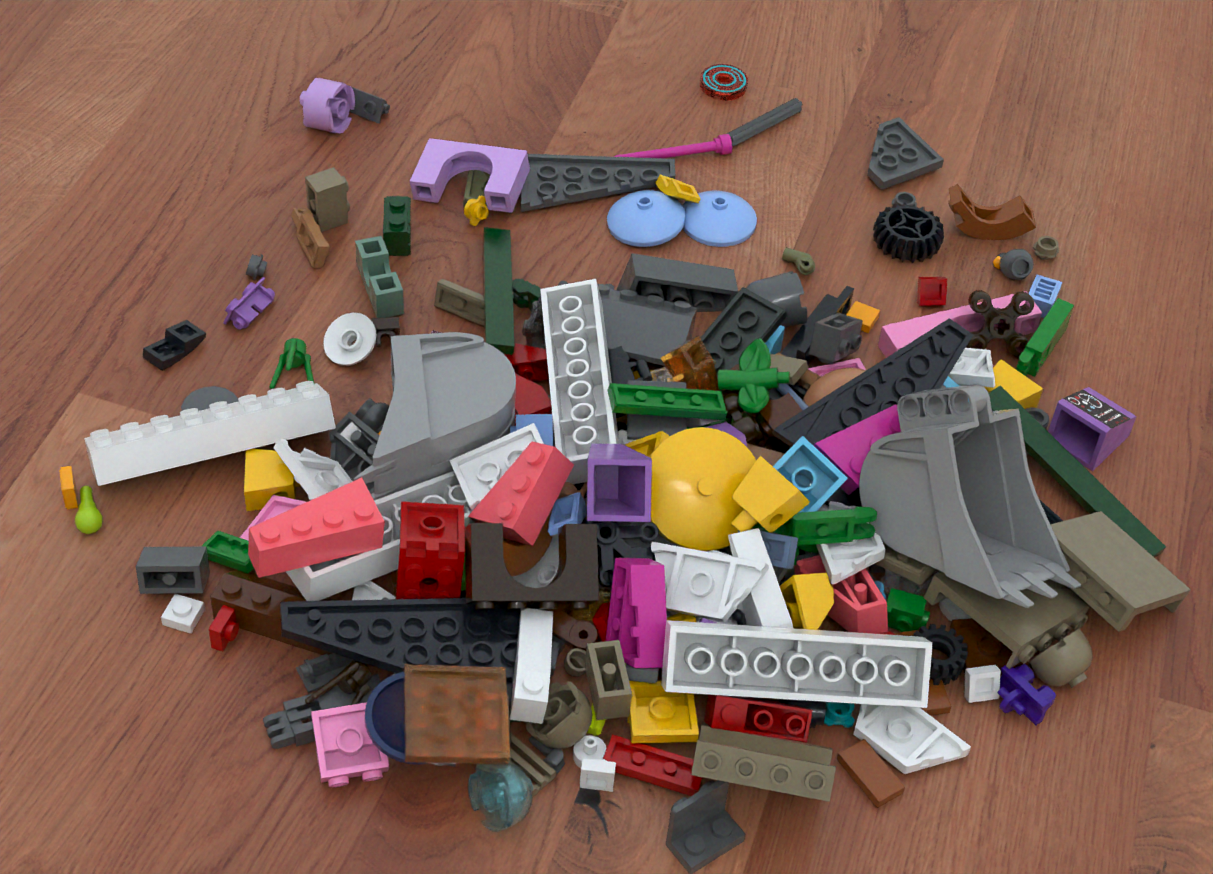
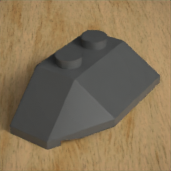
M349 411L336 425V428L329 433L330 442L332 443L330 455L331 459L337 461L351 480L354 481L357 475L373 464V454L380 435ZM374 481L366 484L370 494L374 492Z

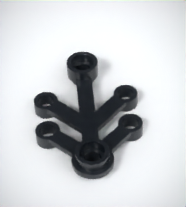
M595 521L593 523L597 524V546L600 548L601 572L598 574V582L602 587H612V582L609 583L603 579V573L607 572L613 576V549L622 558H650L655 560V554L652 552L651 547L631 548L623 540L639 538L644 543H651L659 534L655 524L647 522L642 526H619L616 521ZM644 528L651 529L653 537H646L643 533ZM600 530H608L610 538H602ZM674 543L668 544V545L678 546L677 544H674Z

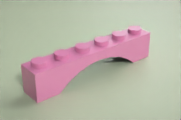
M1014 294L992 299L993 307L1000 309L1007 307ZM1026 300L1022 301L1019 306L1024 305ZM1035 302L1031 313L1021 315L1015 320L1014 330L1017 333L1026 335L1037 330L1042 311ZM967 305L902 322L891 323L882 326L878 347L887 358L949 318L969 332H973L982 328L984 317L974 312Z

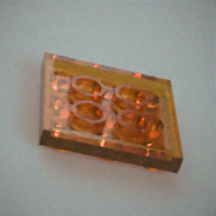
M405 664V762L508 764L510 760L506 667Z

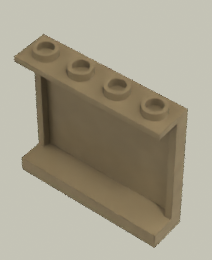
M1102 511L1050 524L1069 565L1070 571L1067 573L1081 584L1080 587L1071 589L1118 632L1125 630L1135 615L1165 606L1174 613L1191 590Z
M942 571L934 575L924 596V599L931 605H935L948 598L1012 650L1013 653L1006 664V667L1009 669L1020 662L1023 664L1028 662L1037 651L1044 652L1055 640L1061 641L1071 630L1081 628L1088 619L1086 612L1090 607L1070 588L1050 579L1043 582L1056 591L1058 596L1049 598L1029 589H1023L1020 592L1034 602V606L1025 608L1003 598L996 599L953 580Z
M702 723L691 775L830 802L836 766L830 765L833 748L715 729L711 728L708 724Z

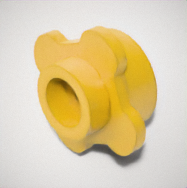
M480 195L477 199H470L465 204L464 214L467 219H470L472 226H477L479 221L486 219L489 215L488 207L485 204V196Z

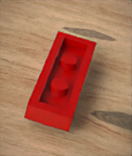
M613 734L603 756V759L606 761L616 762V773L689 796L699 792L704 777L691 775L694 759L646 744L631 743V740Z

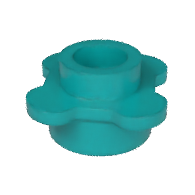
M826 702L824 724L828 726L833 724L843 725L845 728L852 727L855 721L852 717V711L855 708L854 703Z

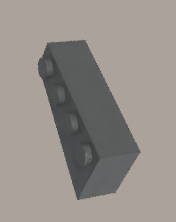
M633 253L617 287V291L632 290L637 295L645 297L655 295L662 297L664 301L673 303L676 301L687 302L692 307H697V312L723 311L739 292L734 269Z

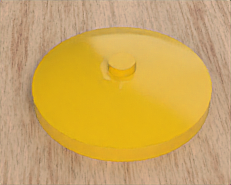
M704 427L677 432L664 440L650 455V458H652L651 523L657 526L659 534L670 543L677 544L679 547L706 552L725 548L730 545L728 535L738 533V529L731 522L743 510L732 499L733 493L754 465L756 459L741 441L726 432Z

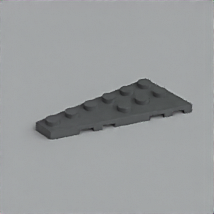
M528 154L530 171L521 190V212L657 187L655 182L659 175L675 179V159Z

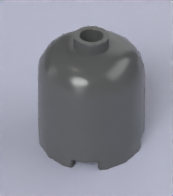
M791 271L754 281L746 287L751 292L786 310L788 316L781 323V326L790 327L807 323V307H801L799 297L804 295V290L797 273Z

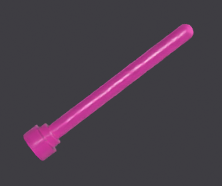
M729 134L718 135L717 138L710 142L621 154L614 157L670 158L711 151L725 155L732 153V141Z

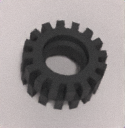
M930 624L928 629L924 625L920 627L919 632L916 630L913 636L924 637L933 642L932 649L943 652L949 658L938 660L931 657L930 679L933 680V685H939L940 680L943 681L944 685L949 684L951 679L955 681L961 675L968 652H966L968 648L967 643H962L964 638L961 634L955 637L956 630L951 628L949 632L945 631L946 625L942 624L939 629H936L935 624Z

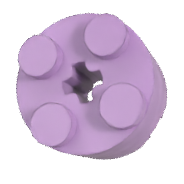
M315 78L307 91H303L300 95V104L303 106L304 126L332 133H343L348 128L352 119L348 117L350 109L354 110L355 95L352 87L342 82Z

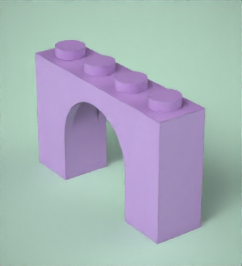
M429 138L410 179L413 199L438 203L446 184L453 176L468 170H480L490 174L484 189L488 210L512 213L530 171L527 151Z

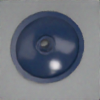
M406 671L384 679L373 689L367 700L364 720L370 739L382 753L399 762L420 765L439 761L456 749L465 733L467 712L460 694L447 681L427 672ZM409 726H415V727H417L419 730H418V731H412V730H409L408 727H409Z

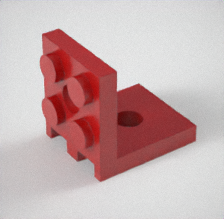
M401 501L400 544L395 599L460 598L465 557L464 505ZM425 578L437 580L436 583L431 585L424 584L421 581Z

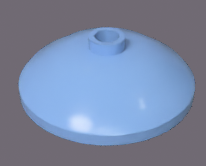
M654 190L637 191L625 195L612 205L607 215V225L610 233L620 242L637 247H650L668 242L680 233L685 224V211L681 203L674 197Z
M719 190L698 193L701 199L699 203L685 201L682 205L685 211L683 231L695 241L705 245L716 247L734 246L749 239L756 229L757 216L753 207L740 196L730 192Z

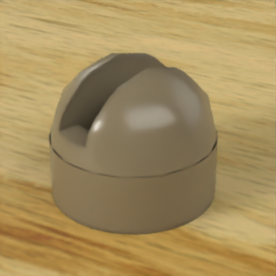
M575 648L566 655L564 669L570 676L579 677L586 673V651Z

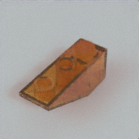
M699 335L660 357L675 382H686V389L720 391L714 361Z

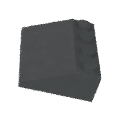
M598 284L602 300L608 351L622 346L624 353L627 352L629 358L678 368L692 339L697 307H692L689 303L683 301L673 303L664 301L659 296L650 295L645 297L637 295L632 290L617 291L610 289L607 285Z

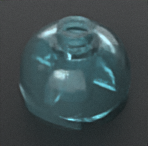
M493 761L477 766L475 768L477 769L476 773L471 774L469 777L468 793L473 810L480 809L487 818L486 820H480L483 826L490 831L501 832L522 821L530 811L533 794L531 780L523 770L514 763L507 761Z

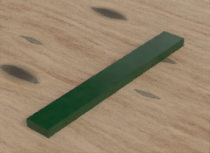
M484 227L485 343L494 346L503 354L513 355L515 342L510 230Z
M1001 385L988 393L992 411L1019 408L1026 452L1089 514L1102 511L1154 558L1164 551L1166 546Z

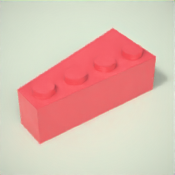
M361 477L250 527L248 555L258 578L376 550L382 548L385 521Z

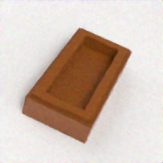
M865 739L838 753L837 760L877 808L904 793L905 786Z

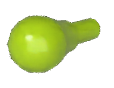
M83 486L80 488L81 503L76 513L75 525L80 532L92 534L102 527L103 518L93 501L92 488Z

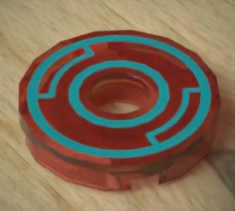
M716 64L705 68L701 73L700 87L709 97L714 98V96L721 97L720 100L728 101L735 100L746 92L748 77L738 67L728 64Z

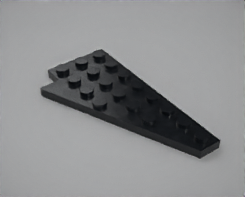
M949 318L776 427L772 434L790 447L802 436L814 445L841 430L898 404L902 396L924 390L940 389L974 334ZM840 487L825 502L827 506H829L830 501L846 506L862 507L859 487L850 495Z
M466 598L280 602L282 637L396 674L406 671L427 672L447 681L459 694L474 699L475 696L508 695L509 708H511L521 610H507V604H495V609L476 610L475 604H466ZM527 604V608L539 609V604Z

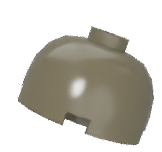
M1079 628L1028 663L1034 674L1049 686L1060 687L1068 683L1073 688L1088 678L1084 672L1092 664V648Z
M566 681L567 684L565 685L556 682L549 686L548 704L542 724L525 722L527 731L546 747L556 749L571 747L579 742L590 728L593 716L590 702L585 694L572 682Z

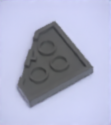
M898 117L879 124L867 176L883 190L942 168L944 159Z

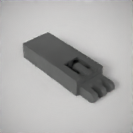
M378 674L372 675L371 679L366 683L370 687V691L362 698L360 703H366L373 689L381 682ZM335 686L310 704H306L305 699L311 694L283 702V711L267 715L263 718L268 737L271 738L272 748L279 749L292 744L298 747L314 742L311 711L351 705L357 693L347 694L339 686ZM309 718L310 722L302 724V720Z

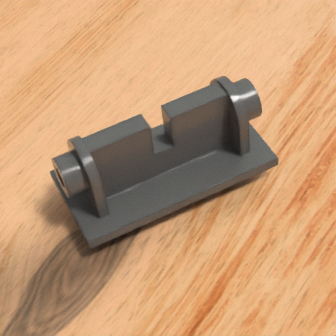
M352 87L355 95L354 110L350 109L349 112L380 123L382 114H387L390 110V105L387 104V101Z
M334 653L330 655L325 654L312 660H304V664L296 667V670L308 693H311L335 678L353 659Z

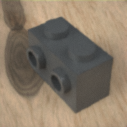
M836 313L815 322L809 354L818 357L820 362L832 364L856 352L862 342L860 331L863 320Z
M207 546L144 547L136 565L140 594L203 593L210 575Z

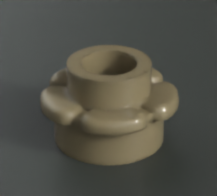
M1042 236L1034 244L1033 249L1036 250L1035 254L1039 258L1049 260L1055 258L1057 253H1059V244L1053 237Z

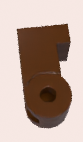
M558 604V609L548 610L553 611L552 635L565 642V645L572 649L579 648L586 651L587 643L601 642L595 626L590 622H579L569 615L571 610L567 604Z

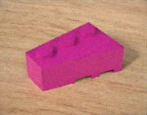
M897 404L813 445L848 478L841 486L848 495L859 487L862 465L868 452L871 450V445L882 437L901 432Z
M615 558L606 641L619 640L624 662L633 668H663L667 620L664 565L650 558Z

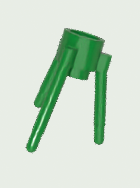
M292 338L285 342L283 354L279 357V363L269 385L270 389L275 388L285 364L287 371H290L291 368L300 367L303 364L307 381H313L314 383L310 364L311 356L306 354L307 346L303 340Z

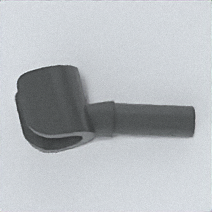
M531 736L529 742L546 756L543 761L558 774L565 765L563 751L560 748L551 749Z

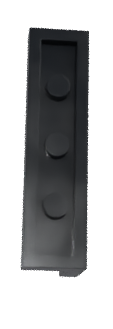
M846 286L838 298L826 294L808 317L807 323L800 327L781 354L791 358L806 360L809 366L815 356L809 354L815 322L836 313L847 315L851 307L854 288Z

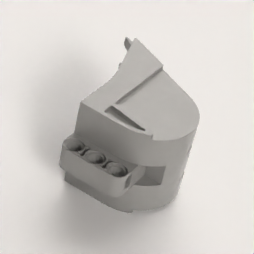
M448 332L391 336L392 400L373 454V464L357 475L354 481L361 477L365 484L374 481V492L371 496L373 500H377L454 471L449 460L510 434V426H515L516 375L508 358L494 346L485 343L483 337L469 333Z
M976 384L924 390L902 396L897 404L901 432L887 435L873 443L863 462L860 473L859 491L862 507H870L877 511L876 521L869 524L875 527V533L880 536L881 540L893 550L938 569L953 580L996 599L1003 598L1025 608L1034 606V602L1020 592L1023 589H1029L1049 598L1058 596L1056 591L1043 582L1048 579L1073 589L1080 587L1081 584L1067 573L1070 571L1069 565L1036 494L1028 468L1019 408L992 411L988 391L983 386Z

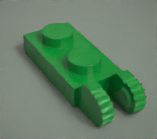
M865 506L856 507L854 510L800 512L795 514L790 520L789 536L798 538L797 546L868 539L875 535V527L867 522L876 521L877 511Z

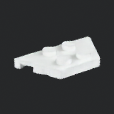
M965 348L948 376L959 386L976 384L994 388L995 376L991 351Z
M280 438L274 446L275 451L294 475L295 481L308 494L309 500L353 482L335 460L320 456L306 448L300 454L291 450L288 446V441Z
M830 501L829 506L823 505L818 511L854 510L857 506H846L842 503ZM876 533L871 538L853 540L852 542L816 544L831 584H836L884 559L886 550L880 536Z
M657 542L651 543V550L655 554L656 562L664 565L666 610L726 622L769 569V565L765 562Z
M861 704L853 733L860 740L865 739L875 752L903 774L966 757L971 748L970 745L920 707Z

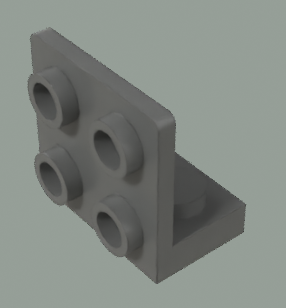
M711 780L705 783L699 792L689 798L683 797L679 799L671 808L666 846L689 874L695 873L745 840L746 834L725 810L730 782Z

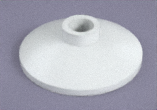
M347 313L338 317L328 327L324 336L326 355L334 363L342 366H350L361 362L371 353L375 346L377 337L375 325L367 316L361 313Z

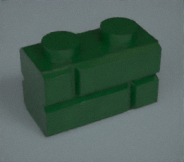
M387 196L384 198L383 240L389 256L411 255V198L408 196Z

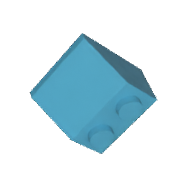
M804 436L773 466L810 501L798 513L818 511L848 479Z

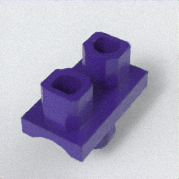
M1026 664L1010 669L1006 665L1002 667L1000 689L997 693L1003 700L999 708L1005 714L1012 710H1015L1020 716L1024 714L1035 725L1042 722L1046 711L1054 703L1056 693L1049 686L1045 685L1036 690L1031 685L1035 675Z

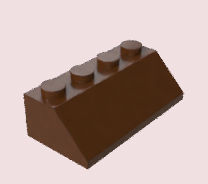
M237 570L224 573L210 596L213 619H215L221 607L225 605L235 608L236 621L239 623L240 629L320 655L332 654L331 652L281 636L280 602L306 601L297 587L266 577L258 578L257 574L251 572L247 574ZM327 597V598L322 599V600H320V601H338V600H335V599H332V598Z

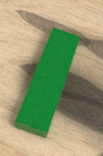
M610 383L607 389L612 413L724 420L727 415L721 391Z

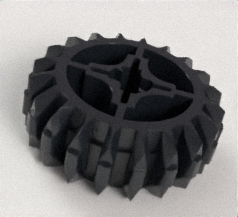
M903 203L902 206L894 204L892 208L886 207L883 212L879 213L873 227V237L877 243V248L883 249L884 255L891 254L892 259L900 258L902 262L910 260L914 263L915 260L923 262L925 258L931 259L934 254L938 253L944 239L943 224L940 223V217L934 216L933 211H925V206L918 208L915 204L907 206L906 203Z

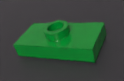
M216 531L202 545L207 546L208 560L247 574L254 568L248 555V540Z

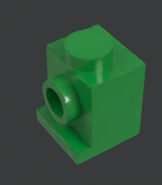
M891 588L887 600L888 627L897 629L900 632L919 630L924 625L927 626L930 611L924 610L927 600L923 596Z

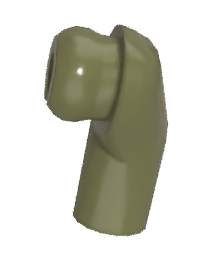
M785 248L782 260L795 263L799 272L804 275L814 272L815 263L810 254Z

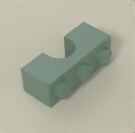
M382 236L356 240V265L376 317L386 318L404 314L403 288L397 273L390 270L389 253Z

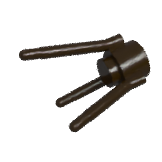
M352 660L335 678L307 697L305 703H312L338 685L347 694L357 693L351 705L360 704L362 698L370 691V687L366 684L372 677L369 668L362 662Z

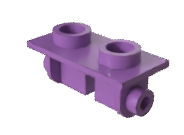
M264 277L256 284L251 282L243 291V297L240 300L235 298L225 309L228 314L223 324L226 325L232 320L233 325L237 329L247 328L259 315L252 307L262 313L274 301V291L262 286L265 280Z

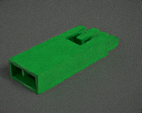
M1060 298L1056 300L1019 356L1016 366L1017 371L1025 376L1029 374L1035 377L1066 331L1074 304Z

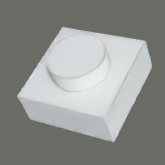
M174 594L161 616L162 625L192 634L205 611L204 602Z
M996 665L965 669L964 697L969 703L999 699L997 692L1000 689L1001 671Z
M583 758L579 788L613 792L616 762L606 761L602 758Z

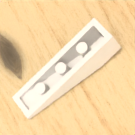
M759 528L729 534L728 538L733 557L765 562L769 565L766 574L742 602L746 624L749 626L793 628L790 614Z
M527 608L520 612L510 720L543 723L548 704L553 611Z

